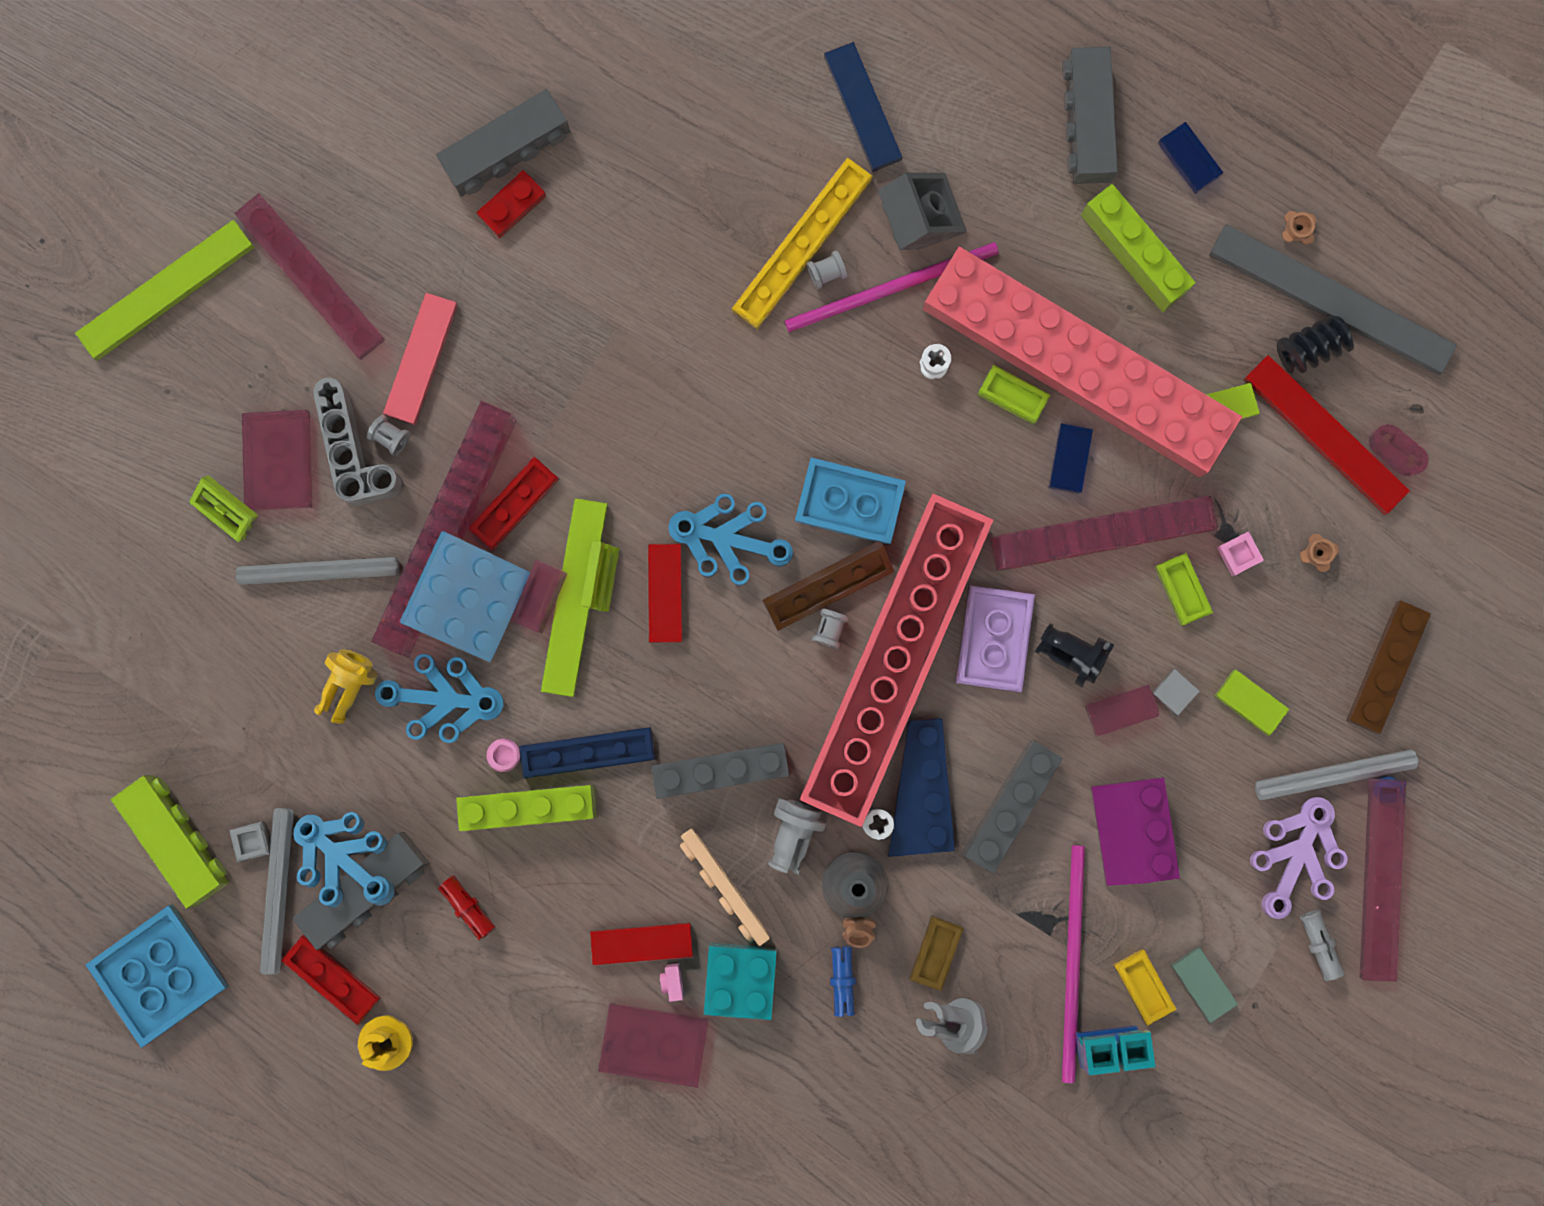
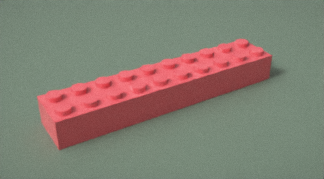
M960 246L924 303L923 311L1198 477L1210 471L1242 418L1241 415Z
M932 493L799 800L857 826H863L993 523V519Z

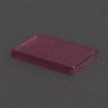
M308 410L242 413L244 504L253 511L312 508L310 412Z
M610 1003L598 1072L698 1088L709 1019Z

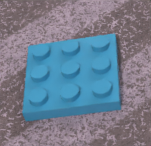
M441 531L400 623L491 663L531 572Z
M168 905L85 964L141 1048L147 1046L229 987L174 905Z

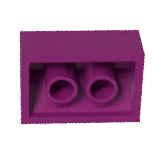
M1149 778L1091 786L1106 886L1180 879L1165 779Z

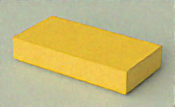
M1144 949L1113 964L1147 1026L1177 1010Z

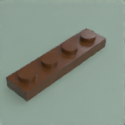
M877 541L762 601L774 626L779 631L893 573L894 569L884 546L880 541Z
M1402 600L1396 601L1346 721L1375 734H1381L1431 613Z

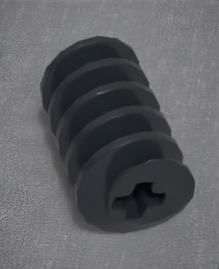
M1328 316L1324 319V322L1317 321L1312 327L1307 326L1301 332H1293L1289 335V338L1283 337L1279 339L1276 345L1279 358L1286 371L1290 374L1294 372V367L1300 373H1305L1307 371L1306 362L1312 368L1318 367V356L1323 362H1329V351L1338 358L1342 355V347L1348 352L1354 350L1350 329L1340 316Z

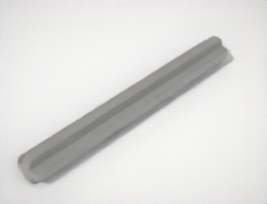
M396 557L239 566L236 568V581L238 584L248 585L395 576L400 573V562Z
M1410 749L1259 780L1255 782L1254 789L1259 800H1266L1416 769L1419 760L1415 751Z
M276 808L273 811L260 973L264 975L279 974L281 968L294 815L293 810L289 808Z

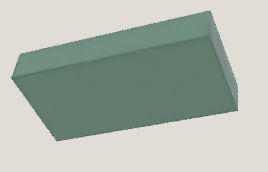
M1196 947L1170 965L1209 1023H1212L1238 1005L1200 947Z

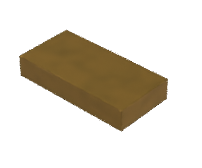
M931 916L909 979L942 991L964 928Z

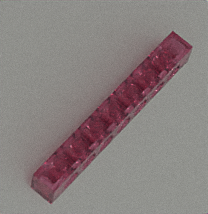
M481 400L371 640L372 643L402 656L410 657L420 631L400 623L402 615L441 531L463 540L517 422L511 413Z

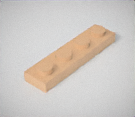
M692 827L682 834L681 838L684 842L680 844V847L690 861L696 858L701 864L703 870L699 873L710 888L716 885L723 897L719 901L730 916L736 913L743 924L738 928L749 943L755 940L759 946L769 940L770 934Z

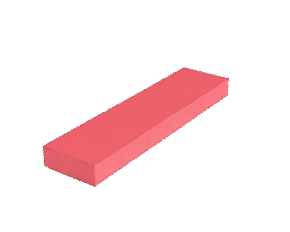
M425 293L383 412L385 416L416 426L458 307L456 302Z

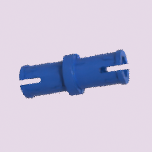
M839 946L831 947L833 977L830 978V985L834 988V1016L844 1017V1002L845 1014L847 1016H854L853 985H856V977L853 976L852 947L842 946L843 960L841 958V948Z

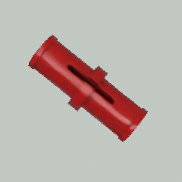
M455 875L448 878L437 888L455 910L454 915L458 919L461 918L468 925L478 941L482 940L496 928L478 906L479 901L477 898L470 896Z

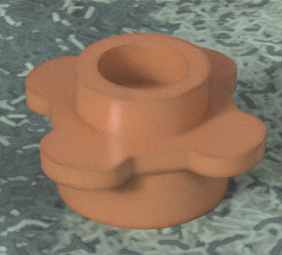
M1289 211L1284 216L1286 228L1282 233L1283 240L1288 243L1300 241L1304 245L1311 244L1314 241L1312 233L1317 222L1316 217L1311 213ZM1298 225L1302 227L1301 231L1297 230L1296 227Z
M1313 534L1308 538L1309 544L1307 548L1300 552V559L1303 563H1311L1316 566L1317 571L1326 572L1330 569V562L1339 553V547L1336 543L1322 539L1320 534ZM1317 550L1322 551L1321 556L1317 555Z
M859 917L843 920L842 925L845 928V932L842 933V938L848 945L855 948H864L875 940L873 929L876 927V922L873 919Z

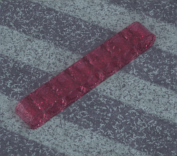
M1205 496L1003 534L990 538L996 571H1002L1209 532L1218 529L1212 496Z

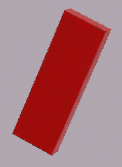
M534 456L468 529L492 551H495L560 479Z
M648 544L649 643H682L681 544Z
M691 922L590 931L592 965L693 957Z
M304 934L281 960L356 1025L363 1021L381 999L376 992L325 949L316 950Z

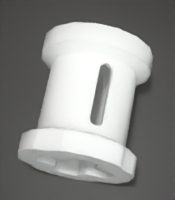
M941 344L928 346L920 360L921 373L928 379L942 378L951 363L950 351ZM936 357L941 359L940 365L937 364L934 367L929 365L931 359L934 360Z
M880 809L870 810L863 823L865 833L877 840L888 837L894 828L891 815ZM875 815L887 821V824L882 826L883 832L878 833L876 829L870 830L869 824L874 822L873 816Z

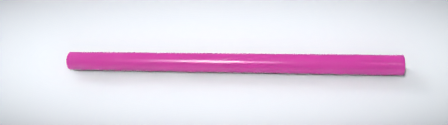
M995 242L969 251L981 260L999 254ZM951 258L784 320L787 331L790 333L939 277Z
M1080 845L1071 846L1062 1082L1075 1083L1077 1042L1075 1032H1077L1085 857V846Z

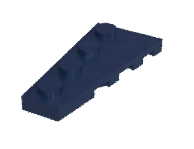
M942 718L908 721L893 818L894 828L891 834L888 857L955 851Z

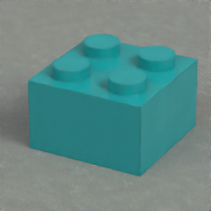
M710 942L704 1015L771 1020L777 948Z

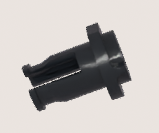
M1049 623L1040 639L1042 641L1035 652L1047 655L1053 662L1078 674L1075 684L1083 688L1086 681L1094 684L1114 644L1099 637L1096 643L1092 645L1069 632L1053 628L1054 625Z

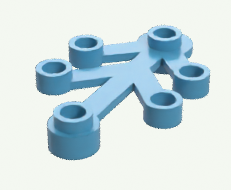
M720 494L716 498L715 503L696 514L689 511L676 513L670 519L669 533L676 542L688 545L698 562V570L704 577L714 576L718 570V565L714 558L708 557L699 538L713 542L730 571V580L738 586L748 582L749 571L740 564L731 547L767 556L768 561L777 567L787 565L792 559V547L785 540L778 539L768 543L734 534L753 522L760 523L765 519L766 508L760 502L751 503L747 511L716 529L704 526V524L719 514L727 515L734 510L735 502L729 494ZM720 500H730V508L727 510L721 509L719 507ZM754 507L761 508L763 511L762 516L759 518L752 517L750 514L751 509ZM684 521L691 524V529L686 533L679 531V524ZM776 547H783L786 550V555L782 558L775 557L773 551ZM706 561L714 564V569L710 573L702 570V564ZM740 569L746 573L744 580L736 581L733 578L736 570Z
M420 654L415 658L414 668L417 672L425 674L438 692L404 689L399 683L390 680L381 682L375 690L376 700L385 707H395L401 702L437 705L420 720H412L407 724L406 734L414 740L423 739L431 727L456 707L468 708L469 710L453 724L446 723L439 729V737L443 742L454 743L460 738L461 733L478 719H495L501 714L504 707L502 695L494 688H483L468 670L467 662L459 657H454L448 661L447 671L451 676L459 677L471 695L457 694L437 669L434 658L427 654ZM423 658H428L430 661V667L427 670H422L419 666ZM460 661L463 664V670L455 674L452 670V665ZM387 687L393 690V697L389 700L383 697V691ZM486 697L492 700V706L488 710H484L481 707V701ZM415 724L422 726V733L419 736L412 734L411 729ZM448 727H452L455 730V736L450 740L444 735Z
M354 812L346 813L342 819L326 822L317 815H306L296 823L294 828V839L299 845L303 846V867L297 873V881L308 888L315 887L319 883L321 874L317 870L318 847L325 853V887L319 893V900L322 904L331 908L337 907L343 900V893L340 890V867L364 888V896L369 902L382 906L389 903L394 896V886L391 881L381 876L373 877L349 856L365 852L381 853L387 845L385 836L372 831L362 839L334 843L327 837L328 835L342 832L350 834L361 832L364 827V819ZM356 818L355 826L349 828L350 821ZM312 826L311 833L306 835L308 828ZM378 837L379 842L377 846L372 848V841ZM312 871V878L306 882L305 877L307 873ZM379 884V891L373 895L374 887ZM334 891L335 896L333 900L328 902L329 893Z

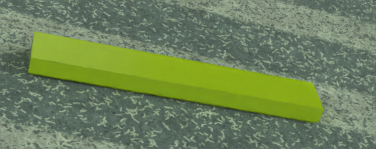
M233 219L75 332V334L92 358L98 361L255 247Z
M577 498L574 500L541 692L575 697L590 608L581 606L591 543L592 541L602 542L608 508L607 503Z

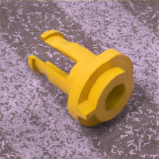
M341 649L338 653L332 652L326 657L324 663L331 670V673L322 691L321 701L314 708V712L317 715H322L323 711L328 712L339 687L344 688L343 695L331 718V722L336 724H344L346 712L352 707L361 686L373 685L378 676L377 672L372 668L373 663L368 658L354 651Z
M391 1015L378 1016L365 1024L359 1034L357 1046L363 1060L362 1064L365 1067L380 1071H389L403 1064L412 1054L413 1036L408 1025ZM390 1038L392 1048L381 1049L378 1042H384Z

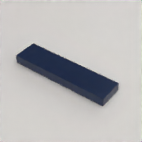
M852 42L824 53V59L871 171L874 172L902 161V154L855 43Z
M651 727L519 746L524 779L656 760Z

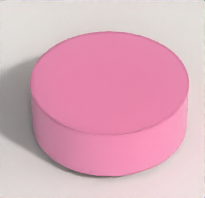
M498 739L487 750V761L496 771L508 772L515 769L520 763V748L512 740Z

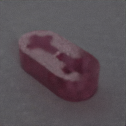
M1386 424L1378 427L1371 433L1369 445L1372 451L1399 474L1407 477L1415 476L1423 472L1428 466L1429 458L1426 451L1398 427ZM1388 433L1391 436L1389 442L1392 445L1389 444L1384 447L1380 444L1383 440L1380 435L1383 436ZM1413 454L1416 456L1414 463L1417 466L1414 465L1409 468L1406 465L1408 459L1405 456L1409 457Z

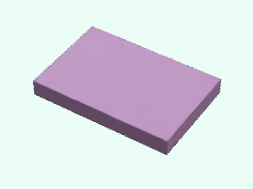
M969 586L956 683L1022 692L1035 594Z

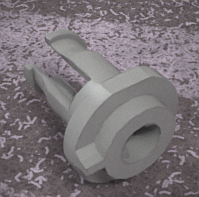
M778 799L774 815L781 819L782 822L774 843L772 860L769 859L768 861L770 867L783 873H787L788 869H790L793 873L800 874L799 866L806 856L813 832H823L827 821L820 817L821 810L800 801Z
M959 998L952 1001L949 1005H940L936 1002H926L924 1004L925 1009L937 1013L940 1023L920 1018L916 1019V1025L921 1034L942 1039L944 1045L952 1052L977 1054V1049L984 1042L988 1030L985 1011L978 1002Z

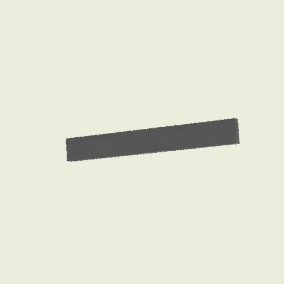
M1227 224L1223 227L1209 253L1215 259L1326 317L1340 316L1349 329L1438 376L1445 370L1457 346Z

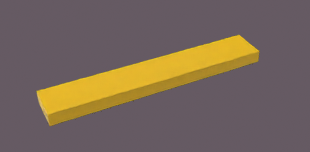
M847 157L732 307V312L758 330L805 269L806 263L812 260L873 180V175Z

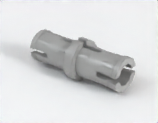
M1321 910L1302 914L1299 918L1310 941L1308 948L1310 953H1314L1324 981H1331L1344 976L1345 972L1334 948L1336 946L1335 939L1329 936Z

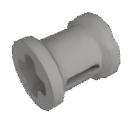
M838 251L832 252L830 257L813 263L810 261L806 263L811 280L817 290L822 289V285L839 277L841 279L847 278L846 268Z
M382 414L372 423L366 438L371 442L376 440L388 448L389 453L395 457L405 448L411 433L406 429L400 430L395 427Z
M822 609L820 613L822 619L817 634L812 636L811 641L829 648L840 649L841 644L838 641L843 625L848 622L849 617L831 610Z

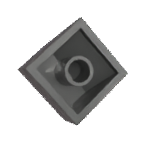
M904 173L878 190L883 210L888 216L893 230V237L900 250L922 249L967 232L945 173Z

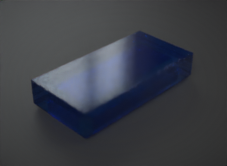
M1184 122L1165 135L1158 142L1161 149L1195 194L1224 173L1187 122Z
M1062 423L1059 425L1048 489L1075 494L1082 493L1093 429Z

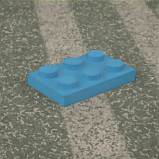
M810 458L795 522L873 542L880 541L882 544L890 546L906 481Z

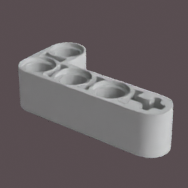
M331 377L319 380L315 384L313 394L334 490L337 496L353 506H361L397 496L401 492L403 481L396 471L384 464L366 467L348 390ZM333 389L337 392L333 394L334 405L327 399V397L331 396V390ZM344 419V430L334 434L332 431L334 423ZM345 451H352V460L346 465H340L339 458L341 454ZM390 474L392 482L389 487L379 489L378 481L380 477ZM352 482H359V492L355 496L348 497L346 494L348 485Z

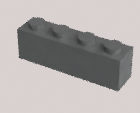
M1111 47L1072 48L1068 59L1063 60L1062 65L1063 80H1068V91L1064 93L1065 111H1070V122L1066 123L1065 135L1066 142H1071L1072 153H1069L1067 157L1068 173H1073V184L1112 183L1117 174Z
M545 89L437 153L436 156L462 197L465 194L471 195L483 188L485 182L494 177L501 178L511 171V167L517 163L532 160L539 154V150L549 144L551 146L559 144L566 138V134L571 131L565 116L548 89Z
M1029 741L961 855L994 874L1063 758L1036 741Z
M784 743L651 766L656 799L789 776Z
M399 832L387 841L384 851L379 854L372 853L359 865L373 877L381 876L392 882L394 886L392 901L399 895L396 891L397 888L405 882L410 886L425 874L422 868L429 861L406 832ZM349 874L340 879V890L343 893V900L337 907L331 908L322 904L318 897L292 918L316 950L326 946L331 950L346 938L343 933L352 925L356 928L360 927L373 916L370 910L377 905L365 898L364 888ZM379 884L374 887L373 895L379 891ZM334 891L329 893L328 902L333 900L335 896Z

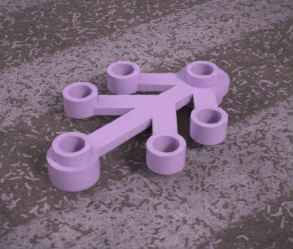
M1319 797L1310 798L1302 805L1299 814L1280 821L1270 820L1263 827L1265 837L1275 841L1283 839L1288 831L1304 827L1299 839L1268 851H1255L1250 857L1251 866L1259 871H1267L1273 863L1290 857L1276 891L1267 893L1262 899V910L1271 918L1282 919L1289 915L1292 908L1289 897L1303 865H1305L1311 880V892L1314 897L1327 900L1334 894V886L1325 879L1312 846L1318 834L1326 852L1324 855L1326 865L1333 869H1341L1347 864V855L1338 848L1330 828L1335 818V811L1331 803L1326 799ZM1317 808L1323 811V818L1319 821L1314 818V811ZM1273 824L1278 825L1280 829L1279 834L1275 837L1270 834V827ZM1337 852L1341 860L1339 864L1334 865L1331 862V856ZM1261 854L1266 857V864L1263 867H1259L1256 863L1257 857ZM1324 883L1327 886V892L1321 896L1318 893V886ZM1280 899L1284 907L1281 911L1276 912L1273 905L1276 900Z

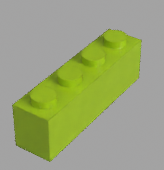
M1113 184L1109 185L1086 204L1081 213L1082 218L1162 313L1185 296L1196 284L1193 278Z
M143 775L110 800L186 909L197 907L229 883L225 877L227 871L218 859H213L206 850L208 844L205 838L198 831L194 832L187 823L189 816L179 804L175 805L168 795L170 789L165 781L160 777L156 778L155 775Z
M594 785L456 798L459 831L597 818Z

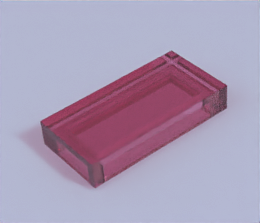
M535 560L511 621L543 634L568 573Z
M1149 684L1085 705L1095 737L1160 716Z

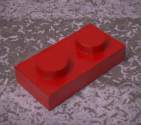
M522 170L481 207L476 214L500 239L546 197V193Z

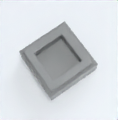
M1173 669L1151 694L1175 716H1178L1200 691L1176 669Z
M265 821L229 830L237 863L270 854V841Z

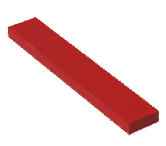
M1269 355L1243 379L1246 383H1251L1252 389L1383 515L1388 514L1410 492L1396 476Z

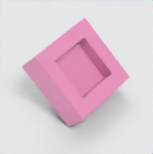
M1249 531L1217 547L1231 576L1237 575L1264 561Z
M680 962L667 964L665 966V973L660 974L662 994L668 993L669 1002L683 1000L684 998Z

